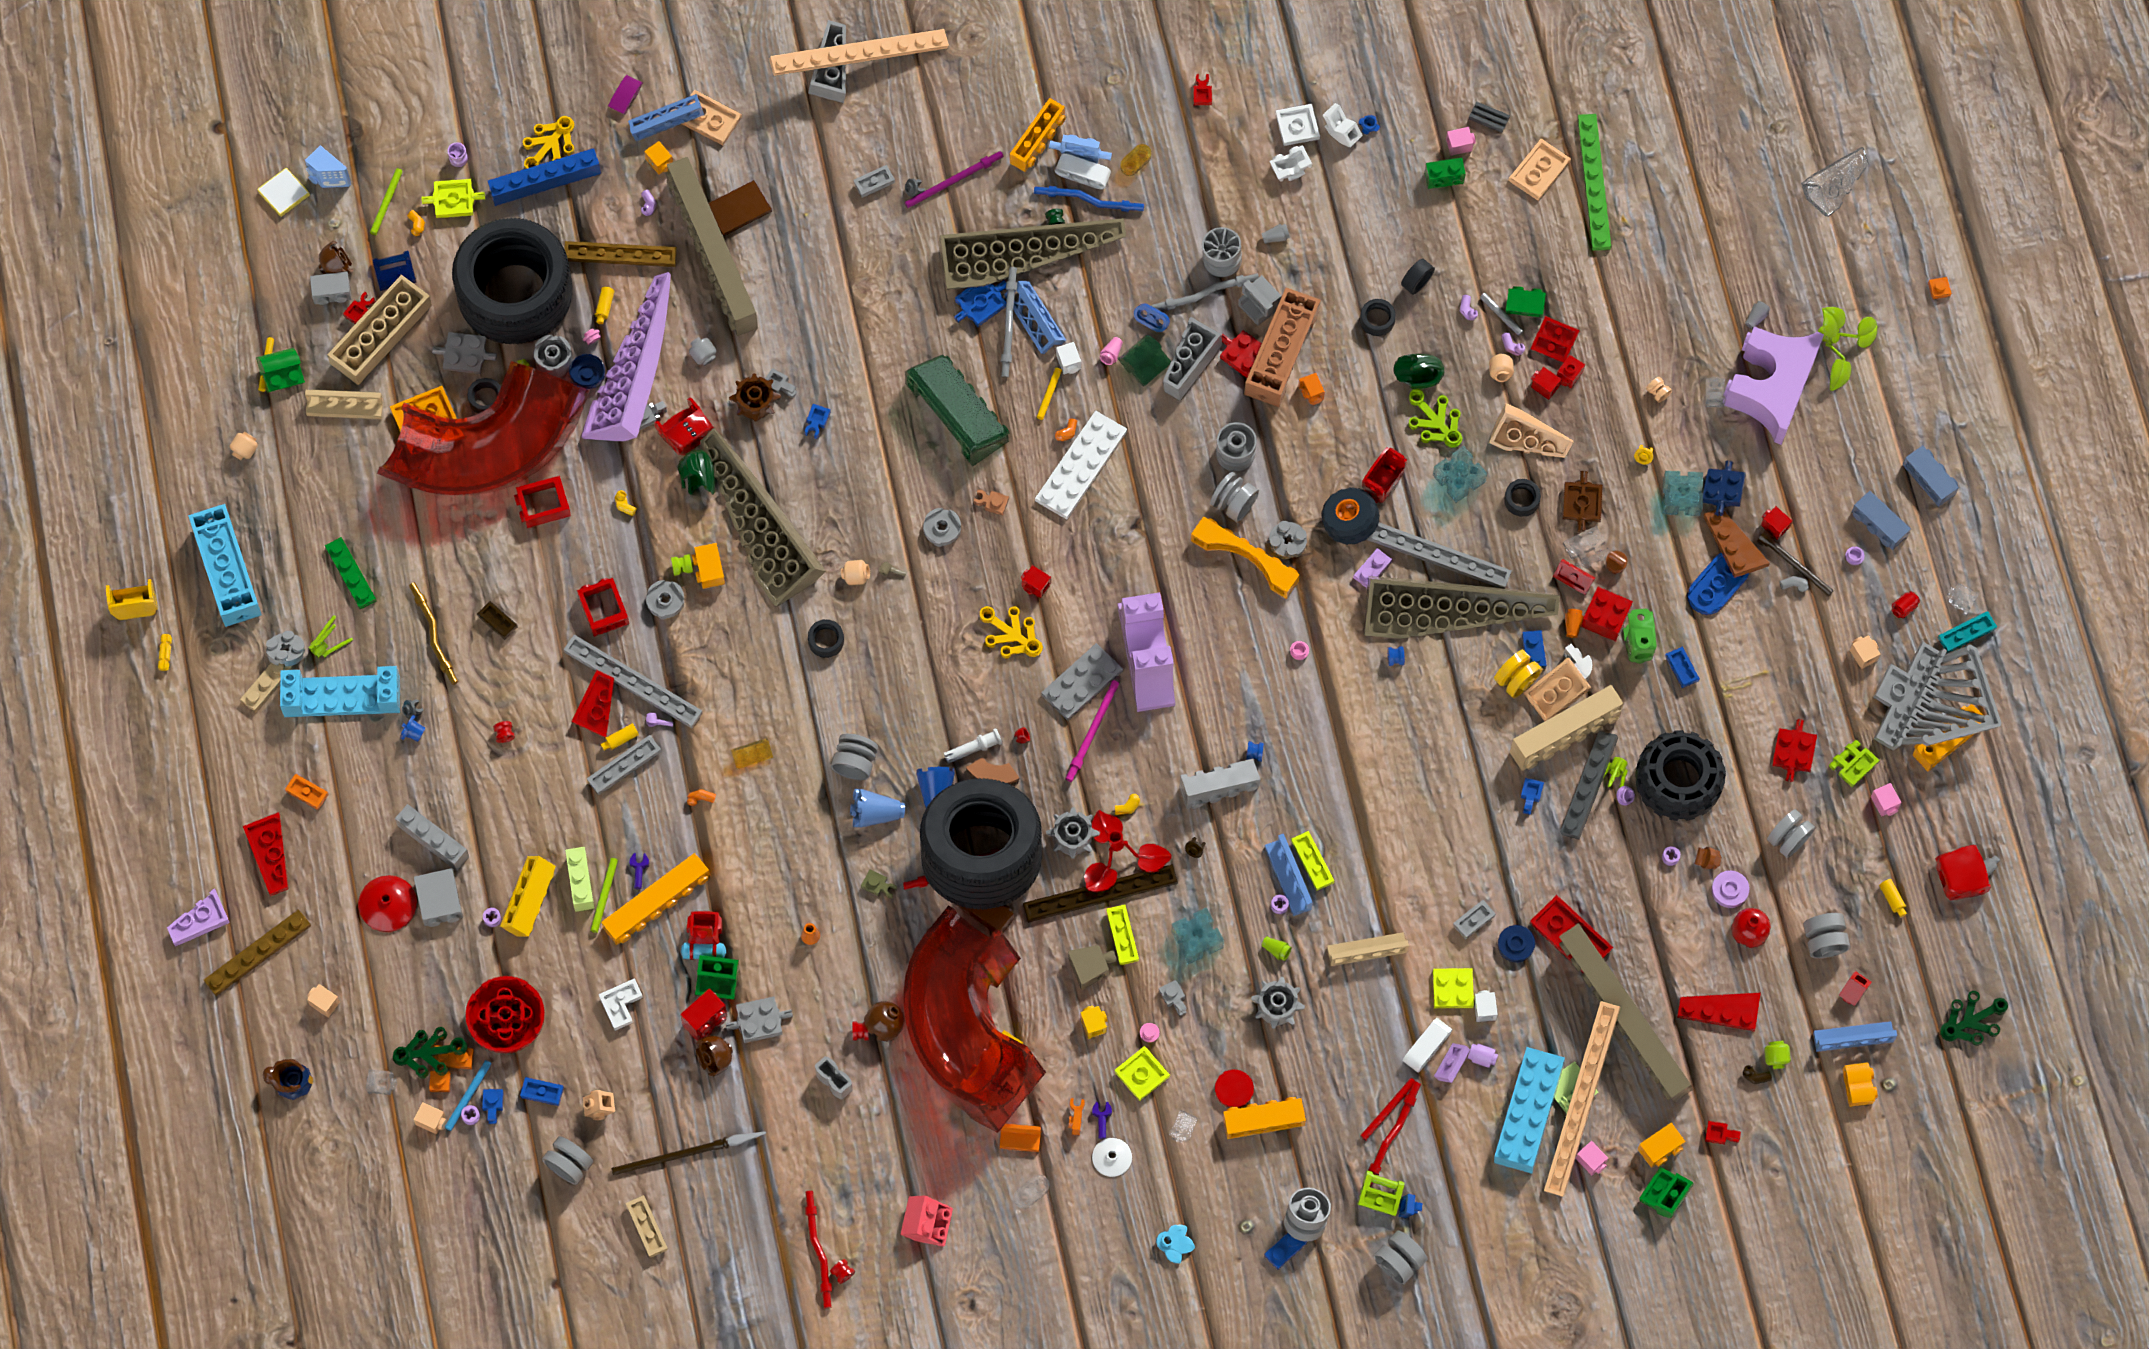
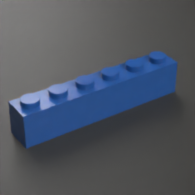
M593 148L488 180V186L494 205L497 206L601 174L600 164Z

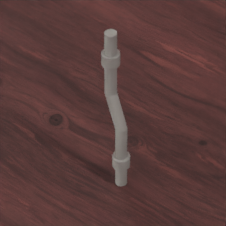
M1016 267L1009 268V279L1006 282L1004 351L1001 354V377L1006 378L1009 377L1010 363H1012L1013 306L1015 291H1017Z
M1256 273L1248 276H1236L1235 279L1214 283L1194 295L1174 300L1173 298L1166 299L1165 302L1151 306L1159 311L1164 309L1172 310L1177 306L1197 302L1217 290L1234 286L1242 287L1243 283L1247 280L1254 282L1259 278V275Z

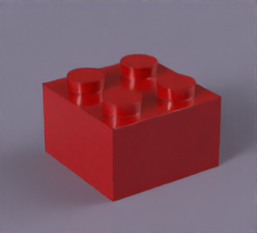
M1597 587L1584 615L1581 627L1616 642L1631 610L1633 601Z
M709 988L680 1014L682 1026L697 1041L708 1037L716 1026L720 1027L727 1020L726 1005Z

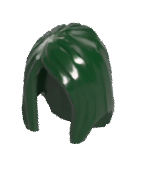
M1430 354L1403 355L1395 361L1393 367L1397 380L1408 384L1411 389L1433 387L1439 384L1445 373L1442 361Z
M700 449L691 451L679 460L677 468L680 474L681 486L683 489H686L685 479L688 478L689 495H693L694 490L700 486H704L711 495L715 493L714 468L710 456L705 451Z

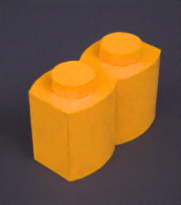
M1869 1063L1845 1065L1843 1067V1078L1849 1107L1873 1104L1875 1098L1878 1097L1877 1088L1873 1087L1872 1079H1874L1873 1068L1869 1067Z

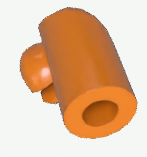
M1073 418L1068 419L1067 428L1056 431V440L1063 442L1073 438L1078 421Z
M699 789L688 794L687 804L695 806L699 800L714 803L716 794Z

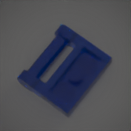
M408 250L403 251V254L382 259H372L380 291L387 290L400 275H403L412 283H417ZM402 261L406 262V265L380 270L381 266Z

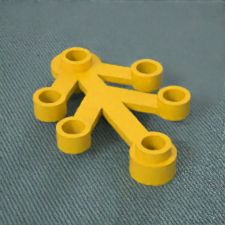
M562 116L556 123L536 124L534 126L536 136H543L547 131L555 132L549 136L526 137L523 139V147L526 150H531L536 145L544 144L534 157H527L525 159V169L529 168L530 165H539L551 148L553 153L552 161L560 159L558 140L562 135L565 142L563 146L564 153L568 156L574 154L575 149L571 142L570 132L573 131L575 125L570 117ZM538 128L543 129L541 132L536 131ZM571 147L572 150L567 151L566 148Z
M985 606L980 610L982 622L991 623L1006 633V635L999 636L988 635L985 639L987 647L993 648L996 644L1015 641L1020 643L1021 646L1010 647L1006 645L1001 648V656L1005 659L1010 658L1013 654L1025 653L1029 657H1037L1042 653L1043 646L1035 638V620L1032 617L1024 619V628L1027 629L1028 639L1021 635L1019 623L1020 610L1018 607L1013 606L1008 610V616L1012 621V628L995 616L993 608ZM1011 611H1017V614L1012 615ZM989 614L991 617L986 619L984 615ZM1031 621L1033 624L1028 626L1026 622ZM993 639L994 643L990 644L988 640ZM1031 646H1035L1037 649L1035 651H1031L1029 648ZM1004 650H1009L1010 653H1009V654H1004L1003 651H1004Z

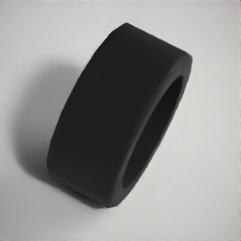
M1424 258L1418 260L1403 277L1401 286L1412 295L1416 294L1430 280L1435 268Z
M1383 299L1369 300L1361 309L1360 324L1362 329L1372 336H1383L1389 333L1395 324L1396 312L1394 307ZM1373 309H1381L1388 314L1389 320L1385 325L1374 326L1367 320L1368 312Z
M481 378L474 381L468 388L469 406L475 413L488 416L496 413L502 407L504 396L502 387L497 381L491 378ZM483 388H491L496 392L497 397L492 404L483 406L476 403L474 398L476 392Z
M1517 479L1511 482L1504 496L1505 506L1508 511L1519 517L1533 514L1538 509L1541 499L1540 489L1534 482L1528 479ZM1517 489H1526L1533 494V503L1527 507L1517 506L1512 501V493Z
M822 619L815 622L808 631L810 650L822 658H830L837 655L844 645V633L841 626L830 619ZM823 629L833 630L837 635V642L830 648H821L815 642L816 633Z

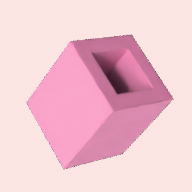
M1469 127L1447 131L1446 142L1450 155L1453 156L1472 151L1473 144H1475V136L1473 133H1470Z
M1891 783L1874 790L1871 795L1881 817L1886 814L1891 816L1898 812L1901 801Z
M1591 1141L1577 1153L1575 1159L1592 1176L1596 1172L1598 1174L1607 1167L1608 1157Z

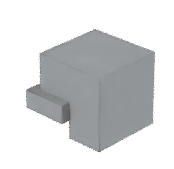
M1261 275L1252 283L1249 280L1243 283L1242 293L1244 295L1239 298L1238 306L1258 326L1276 312L1282 296Z

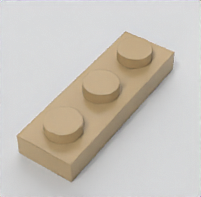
M271 663L242 696L241 702L254 712H257L280 685L281 670H293L292 667L285 666V664H279L278 666Z
M643 1195L627 1202L626 1206L649 1258L667 1251L668 1248L645 1196Z

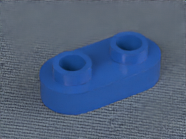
M1140 304L1134 310L1135 319L1156 332H1163L1169 327V317L1148 304Z

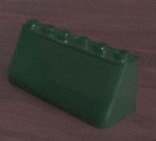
M939 355L905 371V384L916 398L921 395L960 443L961 453L972 467L1009 442V430L1007 427L997 421L998 417L993 411L988 410L985 400L975 394L974 387L970 383H966L964 375L959 369L956 370L953 367V362L949 356Z

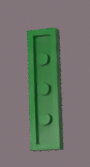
M342 537L324 545L358 608L361 610L376 602L377 600Z

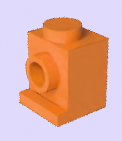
M1317 373L1299 379L1298 388L1299 390L1301 389L1304 399H1308L1310 404L1316 405L1324 399L1325 391Z

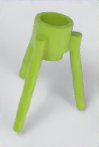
M335 615L331 617L308 647L317 658L321 656L326 658L330 653L353 641V638H349L328 650L326 649L328 645L324 640L336 627L335 624L331 626L336 619Z
M1614 757L1612 763L1609 762L1604 775L1605 777L1609 771L1612 775L1608 787H1611L1615 778L1620 776L1619 788L1624 786L1625 777L1628 772L1626 769L1628 763L1623 758Z

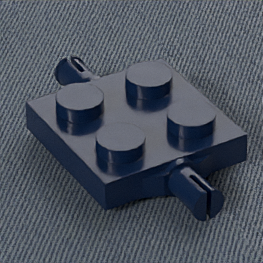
M1728 460L1725 461L1724 470L1708 468L1702 503L1717 506L1715 512L1717 516H1719V511L1720 516H1723L1724 507H1740L1746 472L1732 471L1733 462L1729 461L1728 463Z

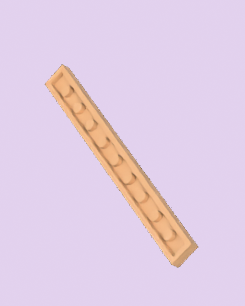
M940 29L770 56L769 61L773 75L776 76L947 49L949 44L945 30Z
M1603 1001L1600 1002L1545 1185V1192L1562 1197L1565 1195L1621 1008L1620 1006Z

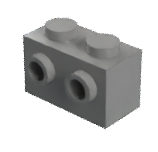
M348 272L310 276L314 304L326 305L329 302L343 303L347 300H352Z

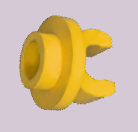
M1640 445L1639 449L1635 451V460L1643 465L1651 463L1653 460V448L1649 450Z

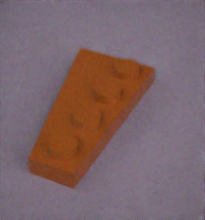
M1716 510L1704 513V519L1734 578L1769 567L1770 562L1725 511H1723V516H1720V511L1719 516L1715 515Z

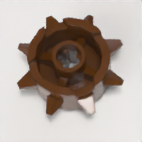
M753 373L751 378L747 377L741 382L736 381L737 392L730 396L729 400L737 403V415L742 414L756 422L769 413L774 414V401L781 398V394L773 392L772 383L774 380L768 381L763 377L758 378L756 373Z

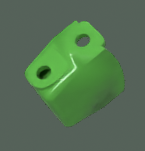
M1646 608L1632 610L1628 614L1629 624L1626 628H1623L1624 641L1629 661L1641 664L1653 659L1657 647L1653 611L1650 612ZM1643 615L1644 620H1638L1637 616Z

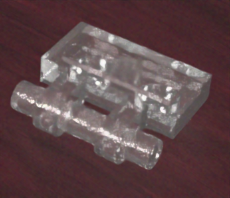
M1597 526L1563 541V546L1570 558L1573 560L1579 557L1580 562L1575 563V566L1580 569H1587L1597 561L1602 562L1606 560L1608 554L1611 553L1609 548L1602 550L1600 547L1606 541ZM1594 550V555L1590 557L1586 556L1585 553Z

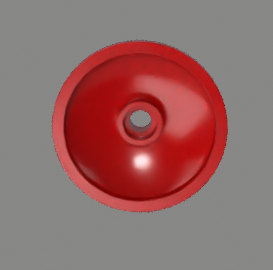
M392 875L380 876L371 880L363 888L358 900V909L363 921L372 929L381 932H393L403 928L412 920L417 909V897L414 889L406 880ZM389 897L390 899L389 901L384 902L383 898Z

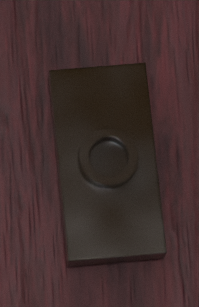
M491 601L477 613V616L504 640L518 628V625Z

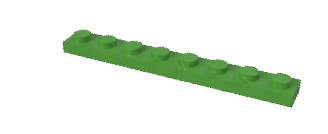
M1581 114L1578 115L1577 120L1592 251L1611 250L1597 115Z

